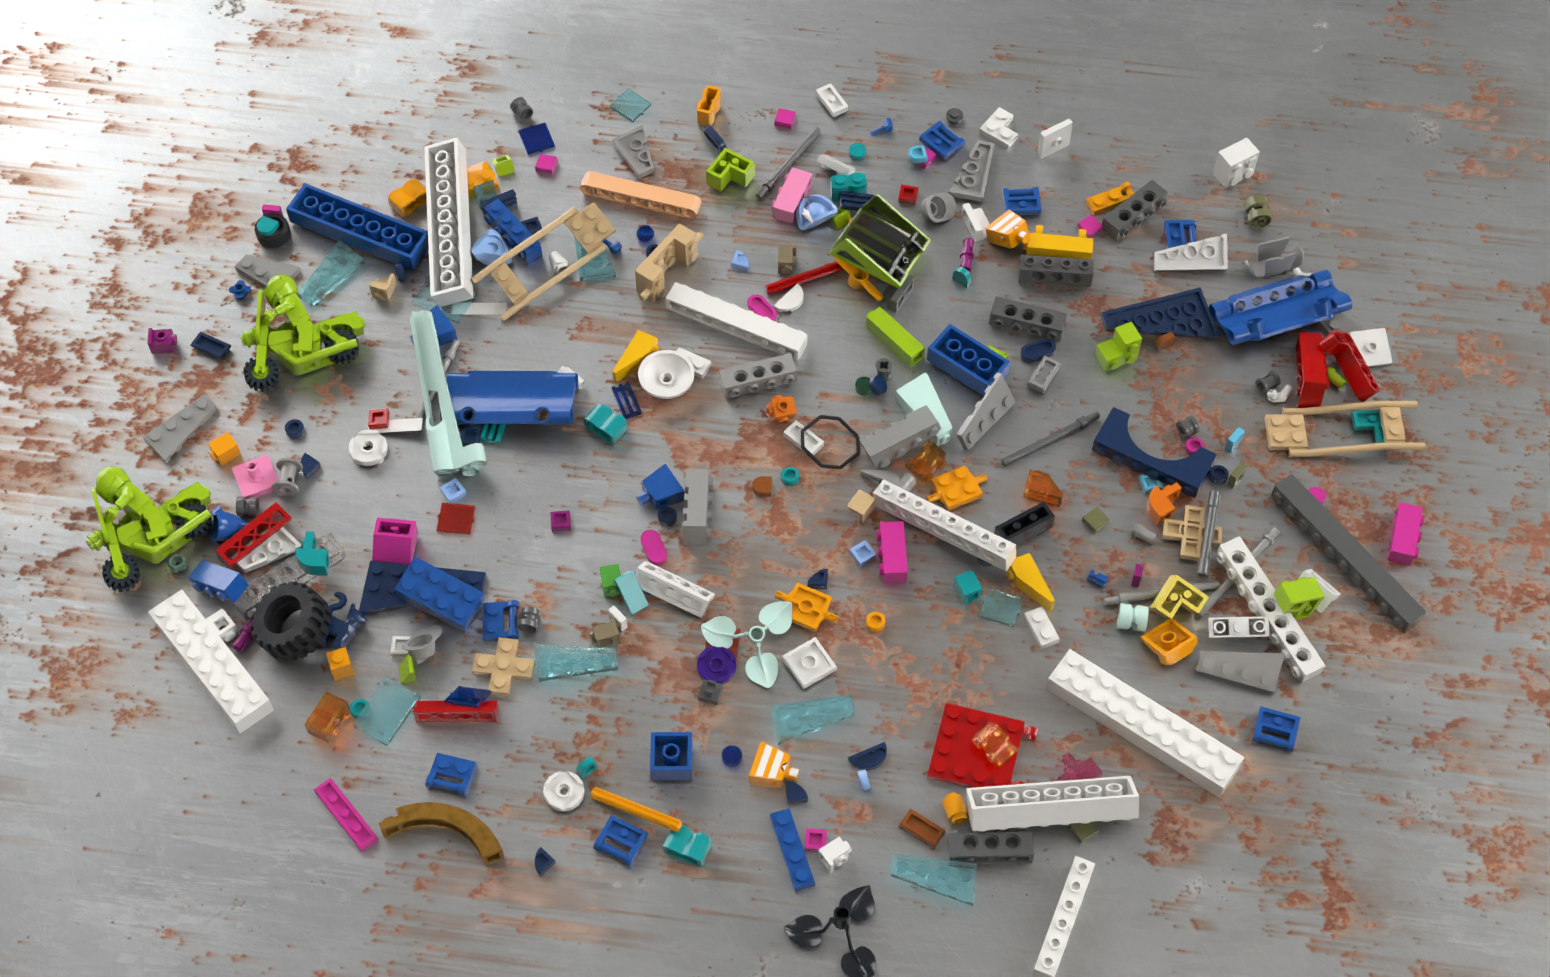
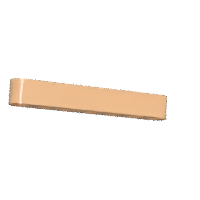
M590 171L585 173L580 185V191L589 196L689 219L697 216L702 202L699 197L692 194Z

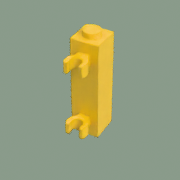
M1036 225L1035 233L1028 232L1030 234L1029 242L1023 243V250H1026V255L1091 259L1093 253V238H1086V230L1079 229L1078 237L1043 234V226Z

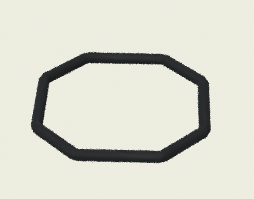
M819 415L801 430L802 450L822 468L842 469L860 454L859 435L840 417ZM820 419L838 420L856 437V453L840 466L822 464L805 448L804 432Z

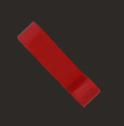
M1334 330L1319 341V345L1325 353L1335 356L1353 392L1361 402L1367 401L1380 391L1357 345L1347 332Z

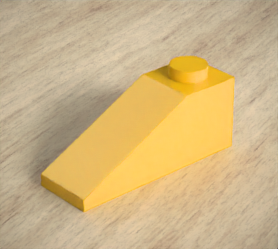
M638 330L612 371L613 382L617 383L637 371L647 356L659 351L658 338Z
M1030 553L1016 557L1009 569L1005 571L1008 579H1012L1017 588L1049 611L1053 610L1055 599Z

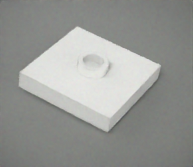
M1070 119L1040 133L1037 156L1040 159L1069 145L1073 122Z
M1385 328L1348 333L1353 338L1368 367L1385 366L1393 363Z
M816 637L782 656L783 662L803 689L837 670V666Z

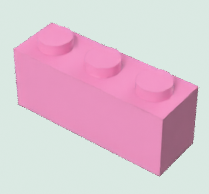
M792 167L790 173H787L785 176L783 187L781 186L778 190L777 200L774 199L772 202L773 218L794 223L797 206L807 196L811 188L812 173Z

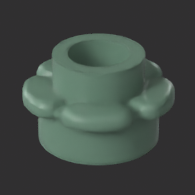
M174 554L169 558L168 567L175 573L184 571L187 567V559L180 554Z

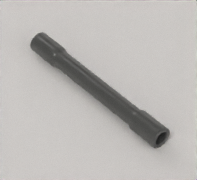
M1217 490L1209 492L1207 518L1197 569V577L1201 579H1206L1209 576L1210 556L1217 511L1221 498V492Z

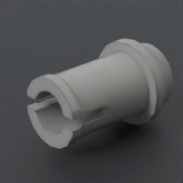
M1136 524L1131 533L1134 535V538L1138 537L1151 545L1157 536V533L1142 527V524Z

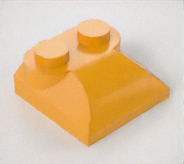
M487 161L467 167L468 199L499 189L496 175L491 170Z
M1173 618L1168 619L1140 637L1158 655L1159 661L1163 665L1177 663L1191 654L1198 643L1197 637Z

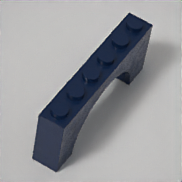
M1113 407L1094 439L1092 451L1100 456L1112 459L1115 463L1123 464L1135 472L1147 475L1152 480H1158L1166 486H1171L1177 482L1182 487L1181 492L1183 494L1196 498L1210 469L1215 463L1217 454L1200 446L1195 453L1179 460H1163L1150 456L1138 448L1129 435L1128 422L1130 414Z

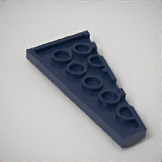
M1201 287L1100 313V318L1106 332H1114L1116 327L1132 322L1139 334L1164 335L1172 332L1174 336L1207 339H1218L1220 337Z
M370 561L359 611L366 615V613L373 611L378 613L384 612L385 609L395 607L400 609L413 606L396 597L394 590L409 565ZM436 567L477 590L484 591L486 572Z

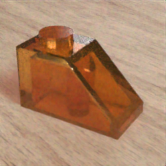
M1030 469L1023 498L1060 507L1063 494L1050 475L1040 470Z

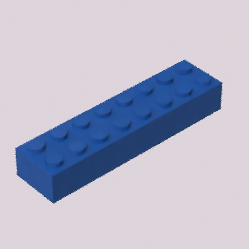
M306 183L303 184L286 208L290 222L392 263L401 262L403 267L415 271L429 250L428 231Z

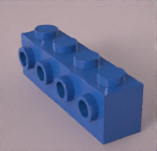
M499 199L484 207L485 221L501 235L512 249L533 235ZM537 240L517 255L529 265L542 257L541 243Z

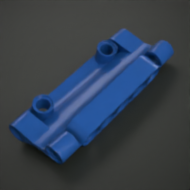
M1323 270L1311 274L1310 278L1298 275L1231 295L1227 300L1210 304L1209 309L1213 319L1222 327L1230 343L1235 345L1248 340L1259 341L1299 327L1329 320L1335 314L1351 310L1352 300L1348 294L1339 291L1334 286L1330 272Z
M468 371V373L447 374L446 382L457 424H541L547 426L572 425L574 394L578 388L577 373H558L556 371ZM472 411L473 418L468 421L466 416ZM547 412L546 420L541 421V413Z

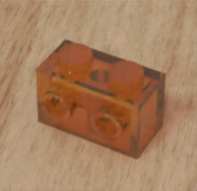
M326 691L304 724L307 732L329 743L331 738L337 735L341 723L349 717L350 708L348 702Z

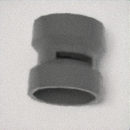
M518 97L511 102L510 109L520 121H527L532 117L533 109L527 105L523 97Z
M237 497L235 505L236 515L244 516L249 514L250 516H258V497H251L250 499Z
M523 607L521 611L522 619L519 621L518 629L525 633H536L538 630L537 621L540 620L541 611L534 607Z

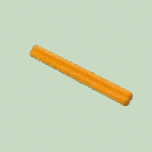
M594 787L590 793L592 799L672 831L678 832L682 827L681 820L601 788Z

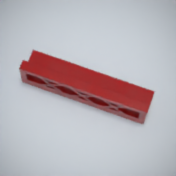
M275 502L215 550L217 558L222 563L226 562L232 568L292 520L291 516ZM281 516L284 517V519L281 520L280 522H275V521L278 520ZM266 528H268V532H266L265 534H260ZM253 539V543L250 546H245ZM238 551V555L230 560L229 558Z
M416 701V706H413V714L416 722H497L498 701Z

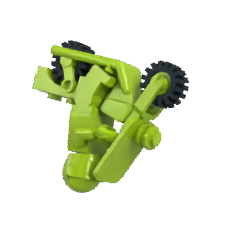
M279 274L273 276L269 280L264 292L263 290L258 291L256 328H249V331L243 330V335H240L243 346L247 345L248 348H251V345L254 344L257 346L256 359L250 358V363L246 362V367L243 369L246 383L251 389L254 387V391L257 392L258 389L264 392L265 388L269 391L271 390L270 386L273 388L276 386L275 382L278 383L279 377L278 367L275 361H272L269 357V352L295 375H302L332 364H339V362H341V365H345V361L348 364L351 363V359L354 361L356 356H359L357 337L364 335L363 328L366 327L363 317H359L357 311L340 314L329 320H322L313 326L311 318L298 298L299 293L295 281L287 275ZM265 297L269 302L270 306L274 308V311H265ZM275 316H284L285 322L280 324L277 329L269 326ZM322 342L325 344V349H322Z
M116 466L106 467L98 473L96 487L91 489L102 530H94L92 535L88 534L86 543L92 551L94 549L100 551L102 546H107L111 556L110 561L106 560L105 565L102 567L104 581L109 588L112 587L113 591H116V589L119 592H123V589L129 591L130 586L134 588L135 582H139L140 570L137 561L133 560L132 556L127 557V554L124 553L123 556L121 555L120 548L153 564H158L191 540L196 541V537L199 540L202 539V535L206 537L208 531H211V526H213L210 511L206 509V506L211 503V492L205 485L202 486L197 481L188 488L179 491L171 500H166L158 508L145 493L131 483L130 478L123 469ZM97 494L107 503L115 505L114 507L107 508L104 513V520ZM123 509L125 514L118 520L119 523H113L112 521L118 515V510ZM172 524L177 525V530L175 532L173 530Z

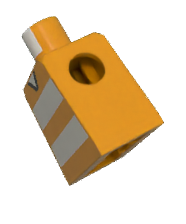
M1011 210L1006 211L985 228L988 242L1003 247L1014 248L1020 242L1026 244L1030 240L1026 221Z
M761 741L749 773V784L782 788L785 778L797 781L800 769L790 767L791 756L788 753Z

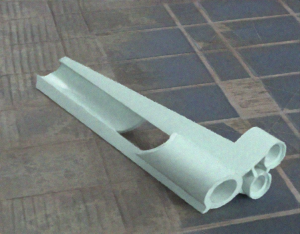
M426 310L412 311L410 323L426 413V430L433 472L436 475L462 471L464 476L477 475L479 468L487 464L485 449L482 443L462 446L442 366L432 312ZM429 391L438 392L442 421L434 426Z

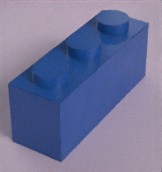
M202 560L188 576V579L193 583L191 586L197 592L201 593L203 591L211 597L216 596L222 601L227 600L233 603L249 586L239 572Z

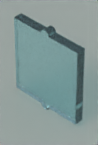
M628 88L621 96H617V99L610 105V108L631 122H634L640 115H644V112L651 106V103Z
M990 588L986 600L983 601L984 607L980 617L1014 627L1017 615H1020L1019 609L1023 598Z

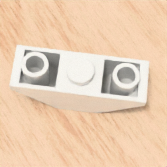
M1268 616L1208 618L1209 638L1268 637L1269 618Z

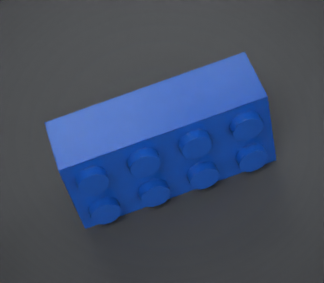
M951 324L928 347L927 361L982 396H985L986 393L984 391L988 385L991 386L994 382L993 377L996 373H1001L1004 379L1009 374V360Z
M416 556L394 589L396 597L464 633L485 600L483 592Z

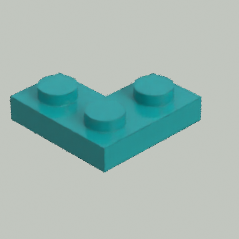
M1380 410L1352 411L1351 418L1354 431L1373 430L1375 442H1385Z

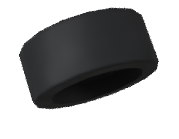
M276 213L264 215L278 221L279 226L283 227L282 232L275 236H262L259 234L257 229L259 218L255 224V234L262 246L278 248L288 242L291 231L285 217Z

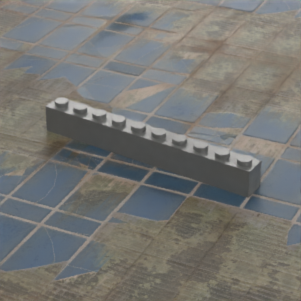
M1293 474L1274 486L1271 494L1274 501L1280 504L1286 510V513L1299 523L1300 528L1306 531L1313 541L1325 550L1327 556L1332 558L1339 565V568L1352 578L1354 584L1359 586L1366 593V596L1379 606L1381 612L1386 614L1397 628L1406 633L1423 620L1426 611Z

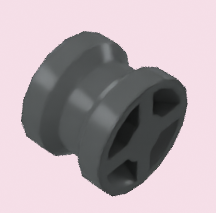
M1188 416L1184 421L1180 420L1176 423L1177 431L1184 439L1188 438L1190 434L1199 432L1198 422L1193 416Z

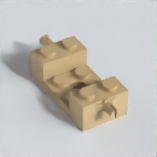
M679 223L635 270L636 291L640 294V300L645 301L649 299L655 302L664 295V272L668 267L673 266L675 260L686 267L696 260L698 256L697 244L704 237L701 231L695 233Z

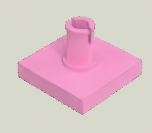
M268 454L231 467L241 494L246 499L272 492V484L278 481Z

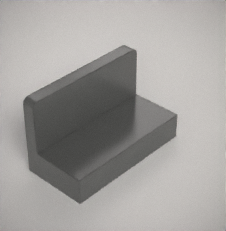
M908 274L900 288L889 284L882 294L884 298L882 301H878V304L896 313L913 289L915 277Z

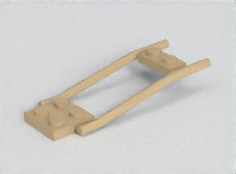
M594 202L581 212L572 207L559 218L499 257L471 279L477 284L487 275H492L514 304L500 315L502 320L505 321L539 295L606 250L607 248L602 242L615 233L616 230ZM564 223L588 254L529 294L505 262Z
M1371 401L1308 408H1282V414H1266L1264 418L1269 450H1289V457H1315L1379 450H1425L1426 445L1425 443L1405 442L1406 438L1400 408H1417V401ZM1380 408L1379 413L1384 443L1308 450L1303 415Z

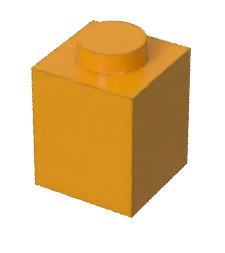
M228 432L208 443L211 450L208 452L214 462L217 460L221 466L241 455L237 443Z
M346 647L326 653L334 680L354 675Z

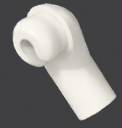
M1285 385L1281 392L1273 391V389L1269 390L1267 393L1268 400L1272 403L1285 402L1293 392V387Z

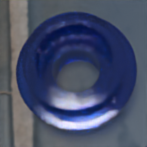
M648 225L640 226L636 233L638 240L641 242L651 241L654 238V230Z

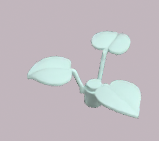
M778 601L766 605L762 608L758 617L759 621L765 626H753L749 632L746 631L734 635L736 631L735 623L732 619L725 616L715 617L701 625L702 634L711 646L728 649L732 646L733 638L745 636L748 637L750 643L756 644L757 656L748 659L745 671L751 681L769 688L776 680L778 662L772 653L761 655L760 643L763 641L765 630L767 629L776 635L788 631L792 623V603Z

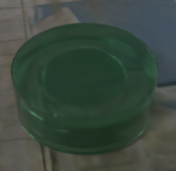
M860 377L856 380L855 390L859 395L867 396L872 393L869 387V377Z

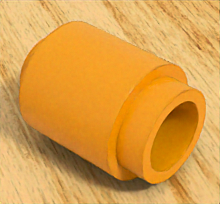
M955 792L947 794L942 803L948 820L953 825L966 822L968 820V811L962 795Z

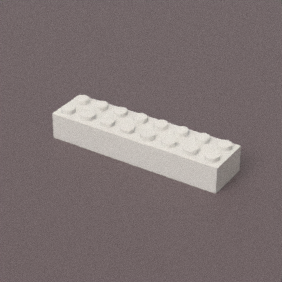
M182 589L148 611L155 626L240 734L274 711L268 697Z
M1131 776L966 788L967 811L973 831L984 832L991 829L1006 830L1008 828H1028L1030 826L1047 827L1056 824L1069 825L1070 823L1087 824L1095 821L1110 822L1111 820L1139 818V794Z

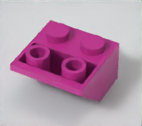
M377 517L373 533L372 561L410 565L413 560L419 533L416 521Z

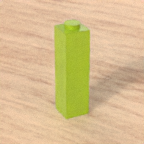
M880 306L867 314L866 328L910 368L924 358L925 347Z

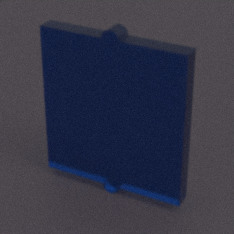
M546 123L530 125V127L518 130L527 155L539 151L543 152V150L555 147Z
M458 686L453 692H450V695L445 699V703L478 708L483 702L487 701V698L491 695V690Z

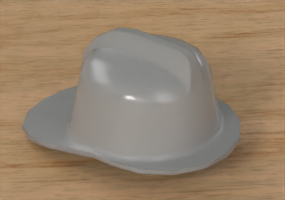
M947 192L931 194L922 201L921 209L918 210V213H922L923 217L928 221H946L954 216L956 203L951 194Z
M431 625L418 630L402 645V649L408 651L416 664H420L435 653V641L442 634V628L437 625Z

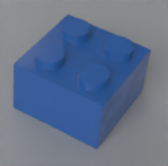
M651 732V780H692V732Z

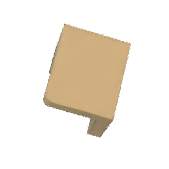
M392 273L388 279L380 278L378 282L372 280L369 285L372 297L389 301L397 286L395 274Z
M859 489L848 503L847 508L859 514V522L863 524L874 510L876 498Z

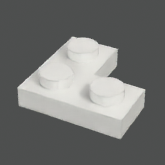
M1000 107L979 130L980 134L1006 149H1009L1018 139V134L1007 128V125L1013 120V114Z

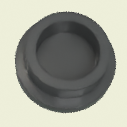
M957 108L949 109L946 113V119L950 124H959L963 119V112Z

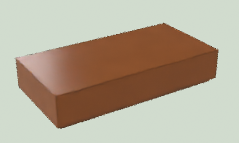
M912 809L908 811L899 825V828L935 849L946 832L945 829Z

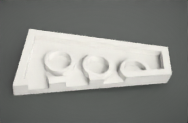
M1227 233L1154 252V271L1228 269Z

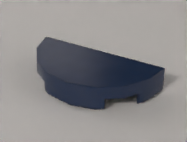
M883 742L848 757V761L859 770H874L881 766L886 759V744Z

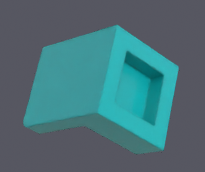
M972 570L954 576L953 586L963 605L981 598L982 587Z

